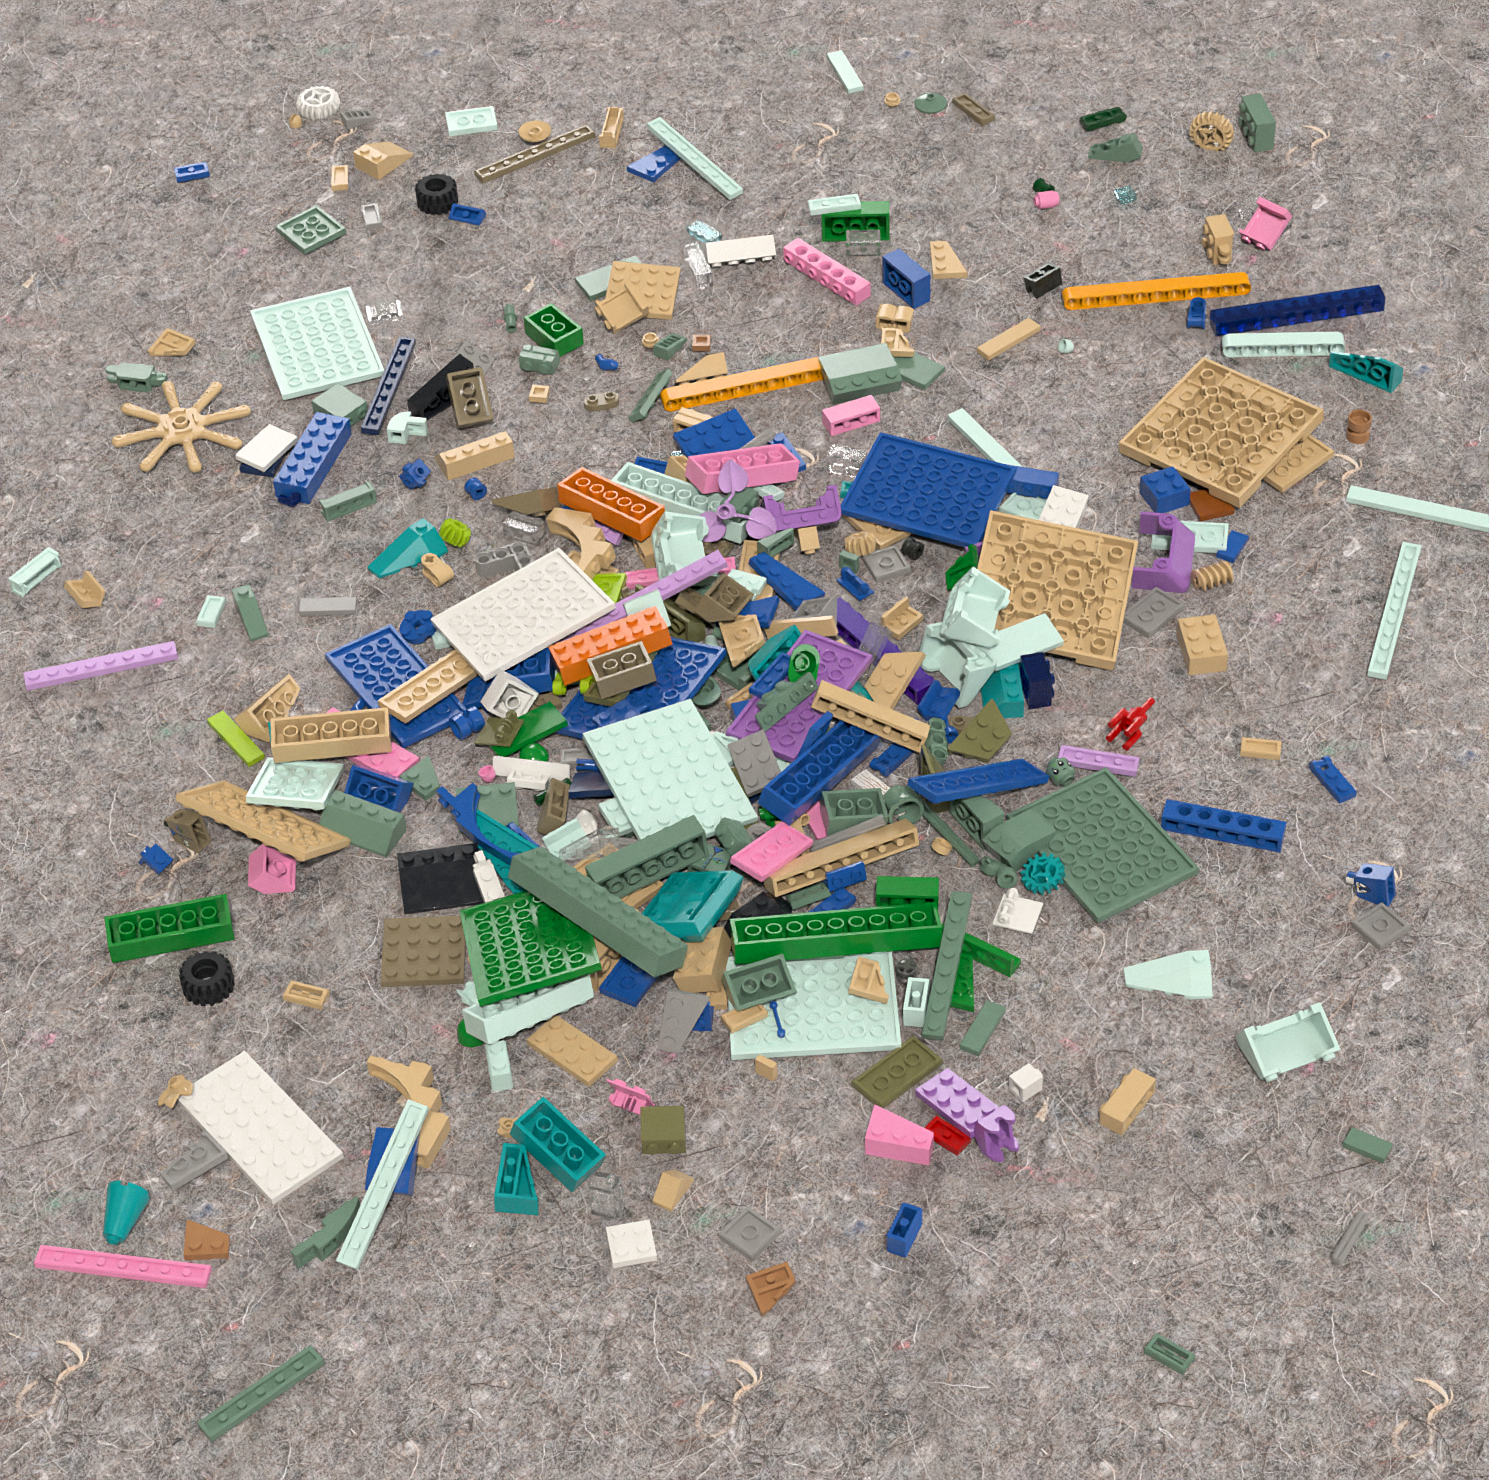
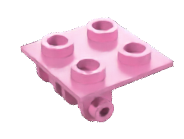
M619 1079L614 1081L606 1080L615 1090V1093L609 1096V1102L619 1108L623 1107L624 1110L628 1109L629 1112L640 1115V1107L655 1106L650 1100L651 1097L645 1094L646 1091L637 1086H634L632 1089Z

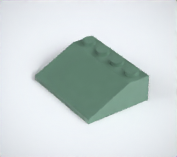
M886 343L818 357L832 405L869 395L876 396L895 392L901 388L902 378L899 368Z

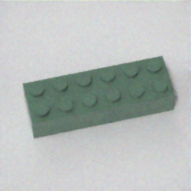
M692 815L633 844H629L616 852H612L597 861L591 862L585 866L587 877L599 886L604 887L614 896L622 898L673 872H677L708 857L706 833L695 815Z

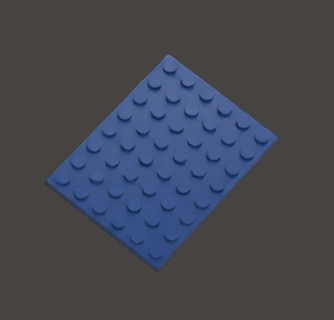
M880 432L840 505L841 514L967 547L970 544H977L982 541L990 510H998L1017 470L1014 466Z
M671 637L672 645L659 649L652 662L657 681L632 689L625 700L634 707L647 702L649 709L640 714L688 699L692 700L727 655L726 649ZM579 690L561 712L567 720L568 726L554 733L583 739V733L598 728L593 723L592 718L611 706L586 702Z

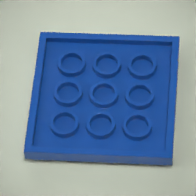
M736 408L673 433L674 441L687 458L688 456L738 450L755 438Z

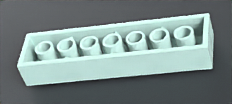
M627 462L611 480L664 505L666 512L700 516L706 511L717 513L720 502L726 497V495L717 492L703 494L694 484ZM743 518L739 523L733 522V520L730 521V519H724L722 522L726 526V533L722 538L741 544L749 535L746 530V523L749 519Z

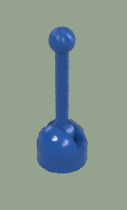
M946 717L944 721L946 724L945 737L948 743H952L959 734L955 727L949 725L948 718Z

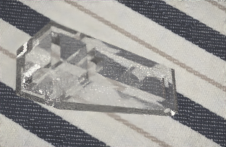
M607 825L598 828L560 849L559 858L562 860L603 858L612 852L620 850L619 827L614 828V826Z

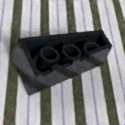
M458 354L407 400L408 411L411 412V416L427 418L429 420L452 406L445 379L448 373L473 369V363L461 354Z

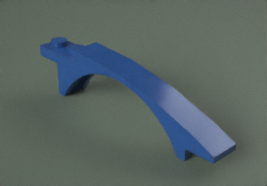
M474 783L470 784L456 797L451 795L443 786L436 790L439 804L444 809L448 808L451 810L450 813L455 818L459 830L482 849L511 865L512 856L520 853L499 848L491 843L478 828L477 807L481 795L477 790V786Z

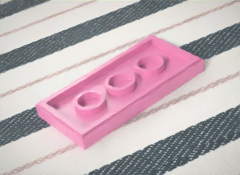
M781 821L730 858V863L762 882L813 845V839Z

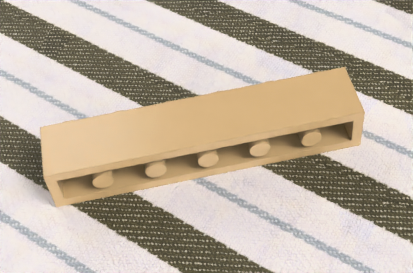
M821 680L811 705L816 710L823 713L829 711L835 718L919 753L921 745L925 743L930 729V725L824 680Z

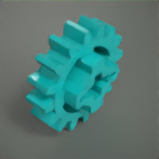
M1043 852L1041 857L1035 854V859L1028 858L1029 864H1023L1025 870L1020 872L1022 875L1021 880L1028 891L1031 890L1033 894L1039 891L1041 895L1044 894V891L1051 894L1052 888L1058 890L1057 884H1063L1062 877H1066L1065 867L1061 863L1060 858H1055L1052 853L1047 857L1045 852Z

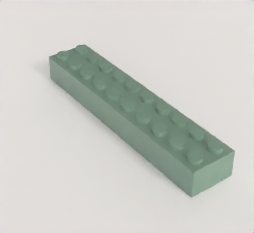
M537 847L512 856L508 878L654 978L683 967L688 948L687 944L666 931L665 928L651 921L649 917L636 911L634 907L627 905L619 897L608 892L604 887L593 882L589 877L578 872L576 868L571 867L562 861L561 858L550 853L546 848Z

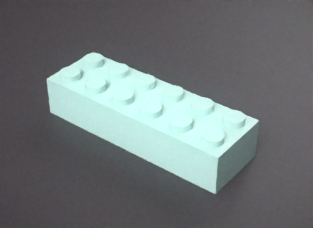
M590 974L576 977L573 980L559 982L553 986L536 989L530 993L526 992L516 995L510 999H503L491 1005L480 1006L477 1003L462 1010L466 1032L487 1044H495L499 1039L513 1036L517 1031L533 1027L535 1023L548 1020L557 1013L566 1012L575 1005L584 1004L587 1000L594 997Z

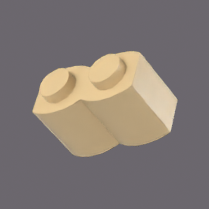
M880 304L876 315V328L881 330L883 328H900L903 333L910 332L914 319V309L908 306L896 307L892 304Z

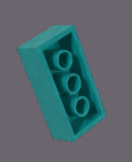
M544 1096L513 1123L510 1135L519 1144L525 1145L526 1150L571 1192L575 1191L602 1166L606 1156L598 1146Z

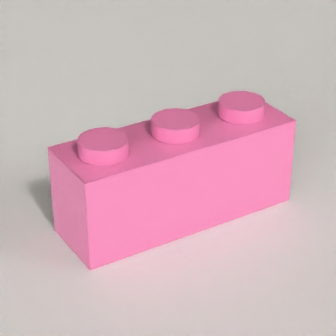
M872 395L822 410L823 425L831 436L880 421V407Z

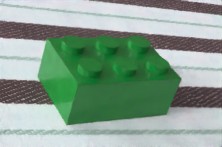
M552 303L523 317L525 334L541 347L558 350L559 357L584 344L583 328Z
M877 876L876 907L936 902L939 912V877Z

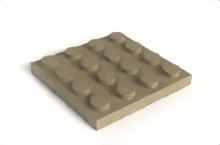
M460 915L384 919L381 987L464 984L466 941Z

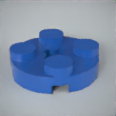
M430 610L408 611L404 615L399 631L408 643L420 644L426 641L424 638L429 635L432 637L437 629L430 620L434 617Z

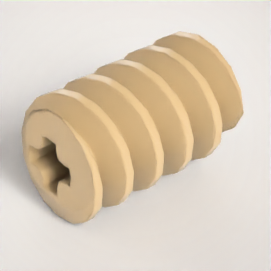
M1220 561L1219 563L1212 564V566L1207 565L1205 568L1201 567L1198 570L1194 569L1191 571V581L1196 590L1200 587L1202 591H1206V585L1209 589H1213V583L1216 587H1219L1220 582L1222 585H1226L1227 580L1229 583L1234 581L1232 568L1227 561Z

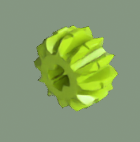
M452 518L445 519L439 530V535L443 541L458 547L465 546L471 535V530L466 524Z

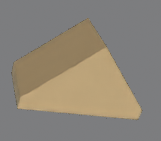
M676 1169L664 1171L656 1189L653 1203L672 1212L693 1183L694 1178Z

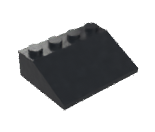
M471 843L397 853L404 915L484 903L473 874L472 866L476 864L473 855L475 852H478V844Z

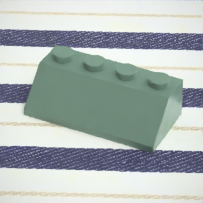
M335 790L328 799L319 825L350 838L351 845L383 857L389 855L407 831L404 814Z

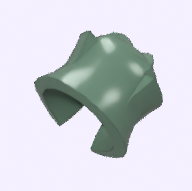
M897 784L883 795L889 812L890 824L893 823V815L904 812V815L898 816V821L906 818L909 822L915 824L922 817L924 805L917 798V793L913 792L909 787Z

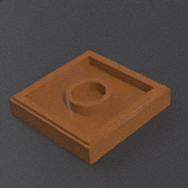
M1209 489L1190 492L1189 504L1199 522L1235 513L1232 504L1210 495Z

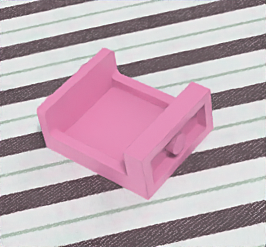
M1259 197L1256 202L1259 207L1245 230L1240 229L1239 233L1243 241L1249 244L1253 242L1259 249L1271 251L1292 218V215L1287 209Z

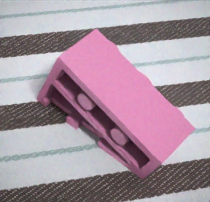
M874 1104L865 1136V1154L929 1166L934 1149V1133Z

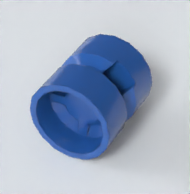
M471 706L464 710L462 714L458 713L449 718V725L457 739L463 740L470 736L471 732L476 733L482 730L485 721L480 711L475 706Z

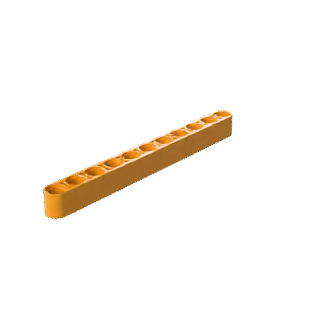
M1236 272L1067 287L1062 291V298L1066 309L1078 310L1192 300L1196 297L1205 299L1246 295L1251 291V284L1246 273Z
M818 357L666 388L661 391L660 398L665 410L671 412L680 410L682 407L691 408L824 380Z

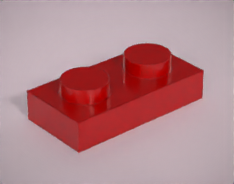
M937 1115L925 1127V1129L934 1133V1142L956 1156L971 1143L970 1137Z

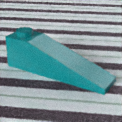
M1333 351L1330 353V368L1384 391L1392 393L1402 382L1403 368L1381 357Z
M422 518L410 525L367 566V569L380 579L398 573L402 568L408 566L412 568L417 567V563H420L422 556L427 553H433L439 558L448 553V548L436 528Z

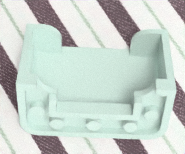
M664 511L651 534L659 580L705 557L702 540L709 531L705 517ZM718 572L690 587L712 584L717 579Z
M972 567L954 585L949 594L940 634L948 639L984 647L996 646L1001 639L1000 631L994 630L998 612L1001 609H1005L1009 604L1010 590L975 567Z
M942 622L926 625L919 650L926 657L920 666L926 672L939 670L955 688L959 689L960 696L955 703L958 708L970 705L995 670L997 665L996 658L984 646L944 637L940 634Z
M1320 1002L1311 1005L1310 1009L1298 1011L1294 1015L1269 1024L1259 1025L1255 1028L1254 1026L1246 1028L1235 1037L1238 1046L1260 1080L1265 1079L1266 1082L1277 1079L1281 1073L1321 1059H1323V1062L1334 1059L1335 1053L1341 1050Z

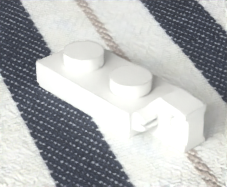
M482 850L475 852L473 857L476 864L472 865L473 874L484 903L505 897L493 863H491L490 859L486 860Z

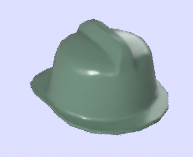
M709 676L692 698L693 703L700 706H710L711 703L720 697L721 689L712 676Z

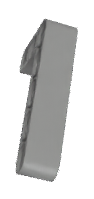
M522 542L477 554L475 557L476 571L480 577H489L512 569L518 571L534 562L527 546Z

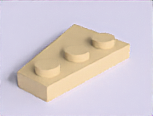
M930 241L933 279L967 278L966 269L947 241Z

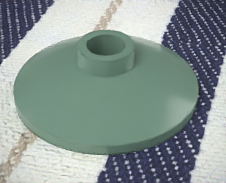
M924 93L915 99L914 105L920 112L933 114L944 110L947 106V100L938 93Z

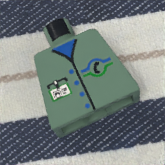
M720 843L718 847L707 844L709 856L688 866V872L731 871L733 864L730 863V855Z

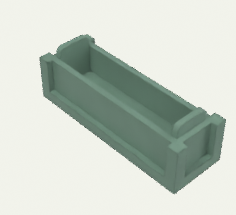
M367 481L366 484L324 500L320 499L319 503L322 506L321 514L328 522L375 504L377 500L374 487Z

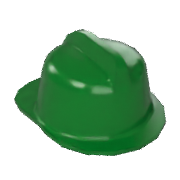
M802 644L793 650L789 658L788 679L790 682L797 681L806 672H811L814 680H817L820 656L814 646Z

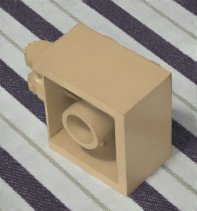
M1225 214L1205 217V224L1202 226L1204 238L1201 239L1202 247L1206 249L1207 258L1211 260L1213 265L1228 264L1232 260L1234 231Z

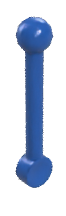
M772 1001L769 1006L773 1010L776 1020L777 1036L783 1038L785 1037V1030L782 1029L778 1016V1004Z

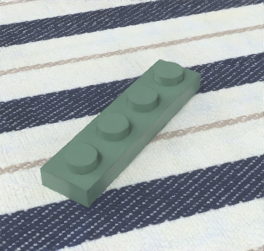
M669 368L655 376L628 417L632 423L646 418L648 415L647 411L655 405V399L660 396L663 387L670 382L669 378L672 372Z

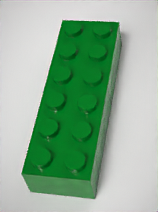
M227 894L104 917L108 949L112 963L235 940Z

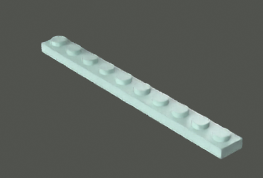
M1402 543L1367 676L1387 680L1421 545Z

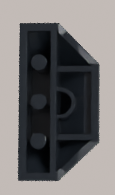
M762 892L733 912L726 922L724 929L730 938V919L792 914V907L781 896L774 897L771 893Z

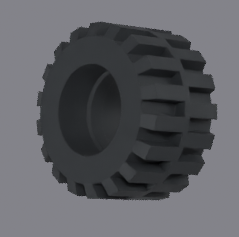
M430 174L419 179L415 185L417 206L420 208V211L426 214H446L448 211H451L453 203H458L457 185L451 176H446V174Z
M203 951V953L197 952L195 956H189L187 958L188 961H184L179 969L183 994L194 1005L201 1004V1006L206 1007V1005L210 1004V1006H213L214 1003L223 1002L222 999H227L229 993L233 992L234 978L231 964L227 957L224 958V955L221 953L217 954L216 951L211 953L208 951Z

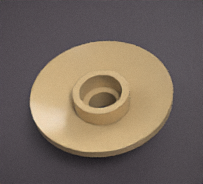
M529 121L519 128V136L529 142L542 141L551 134L550 125L543 121Z

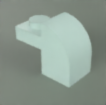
M402 412L391 418L387 427L389 443L406 444L409 435L427 436V418L412 417L411 412Z

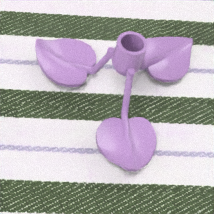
M731 459L728 460L720 471L718 483L723 492H731V495L725 500V504L717 508V513L706 511L700 515L705 517L706 524L709 527L708 534L702 541L713 542L721 539L726 533V526L722 521L733 517L749 519L746 523V530L753 538L762 539L775 534L777 531L776 521L767 509L756 507L752 509L751 515L748 516L736 513L735 507L729 504L735 495V491L739 492L746 488L748 475L740 465Z

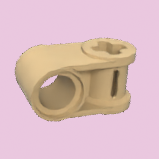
M427 553L422 556L423 575L436 587H440L454 578V572L451 567L435 554Z

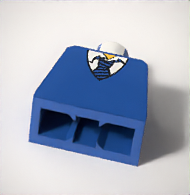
M1364 863L1357 873L1349 871L1346 876L1347 883L1356 885L1357 896L1361 899L1377 905L1382 902L1389 907L1396 896L1394 867Z

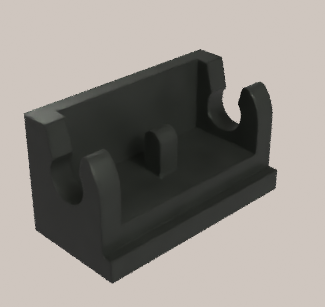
M1049 262L1023 277L1027 292L1030 293L1033 290V295L1037 299L1062 284L1060 267Z

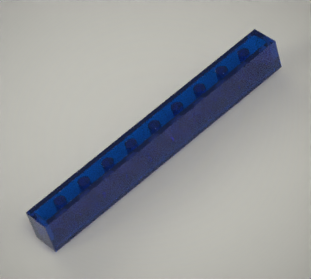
M1378 284L1219 308L1210 311V326L1216 337L1384 311L1386 297Z

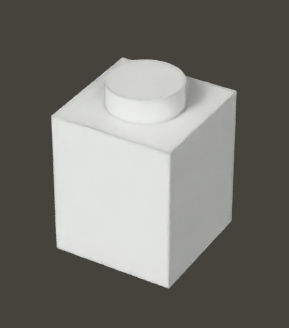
M1029 1063L1009 1076V1090L1022 1102L1042 1090V1073L1038 1069L1033 1068Z

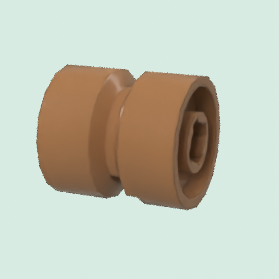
M1358 409L1349 413L1346 437L1350 442L1363 444L1369 440L1372 416L1369 412Z

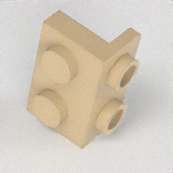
M84 571L82 580L65 582L64 588L81 608L101 606L105 597V590L89 571Z
M905 597L898 601L890 610L883 613L881 617V630L900 640L923 621V614L910 607L909 598Z

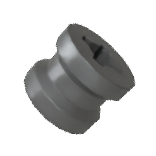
M902 959L896 964V979L900 984L907 985L908 977L917 978V964L915 961Z

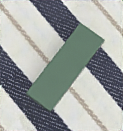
M986 1000L961 1041L960 1049L979 1056L1004 1016L1006 1007Z

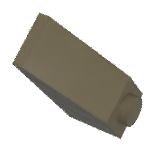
M555 778L550 779L537 825V831L543 835H547L565 823L569 784Z

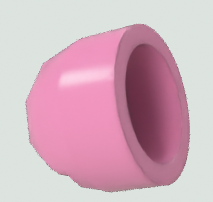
M491 765L482 767L478 772L481 779L488 783L492 782L496 776L495 770Z

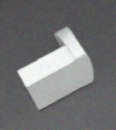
M582 810L576 818L591 843L598 842L597 821L590 812Z

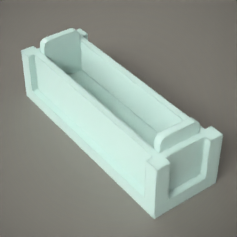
M48 547L9 577L12 592L24 597L25 593L27 594L29 590L49 574L62 567L58 558L59 553Z

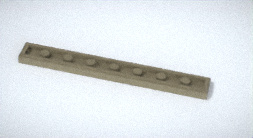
M586 124L474 171V175L484 184L596 137L595 132Z

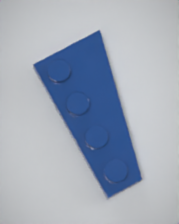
M665 145L628 165L627 172L654 183L676 164L681 157Z

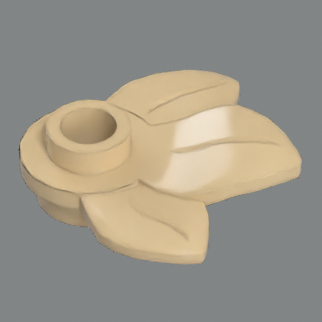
M183 1075L172 1077L168 1082L167 1089L160 1095L158 1105L162 1106L165 1104L172 1109L180 1095L188 1096L192 1094L193 1083L190 1080H186Z

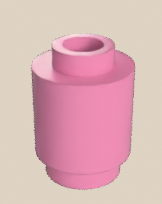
M1053 190L1038 192L1033 198L1034 205L1038 209L1053 208L1059 205V194Z

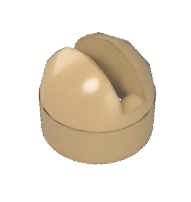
M293 114L290 116V127L299 128L302 126V119L299 115Z

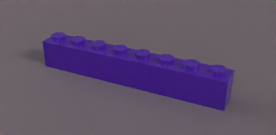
M841 597L837 598V634L851 647L871 654L873 661L870 664L876 668L884 653H902L896 644L891 643L872 623L865 620L861 613L856 612ZM919 667L904 694L916 705H919L934 678Z

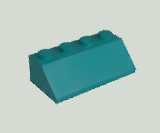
M1018 663L998 671L994 670L980 689L983 708L993 699L1003 718L1024 717V697Z

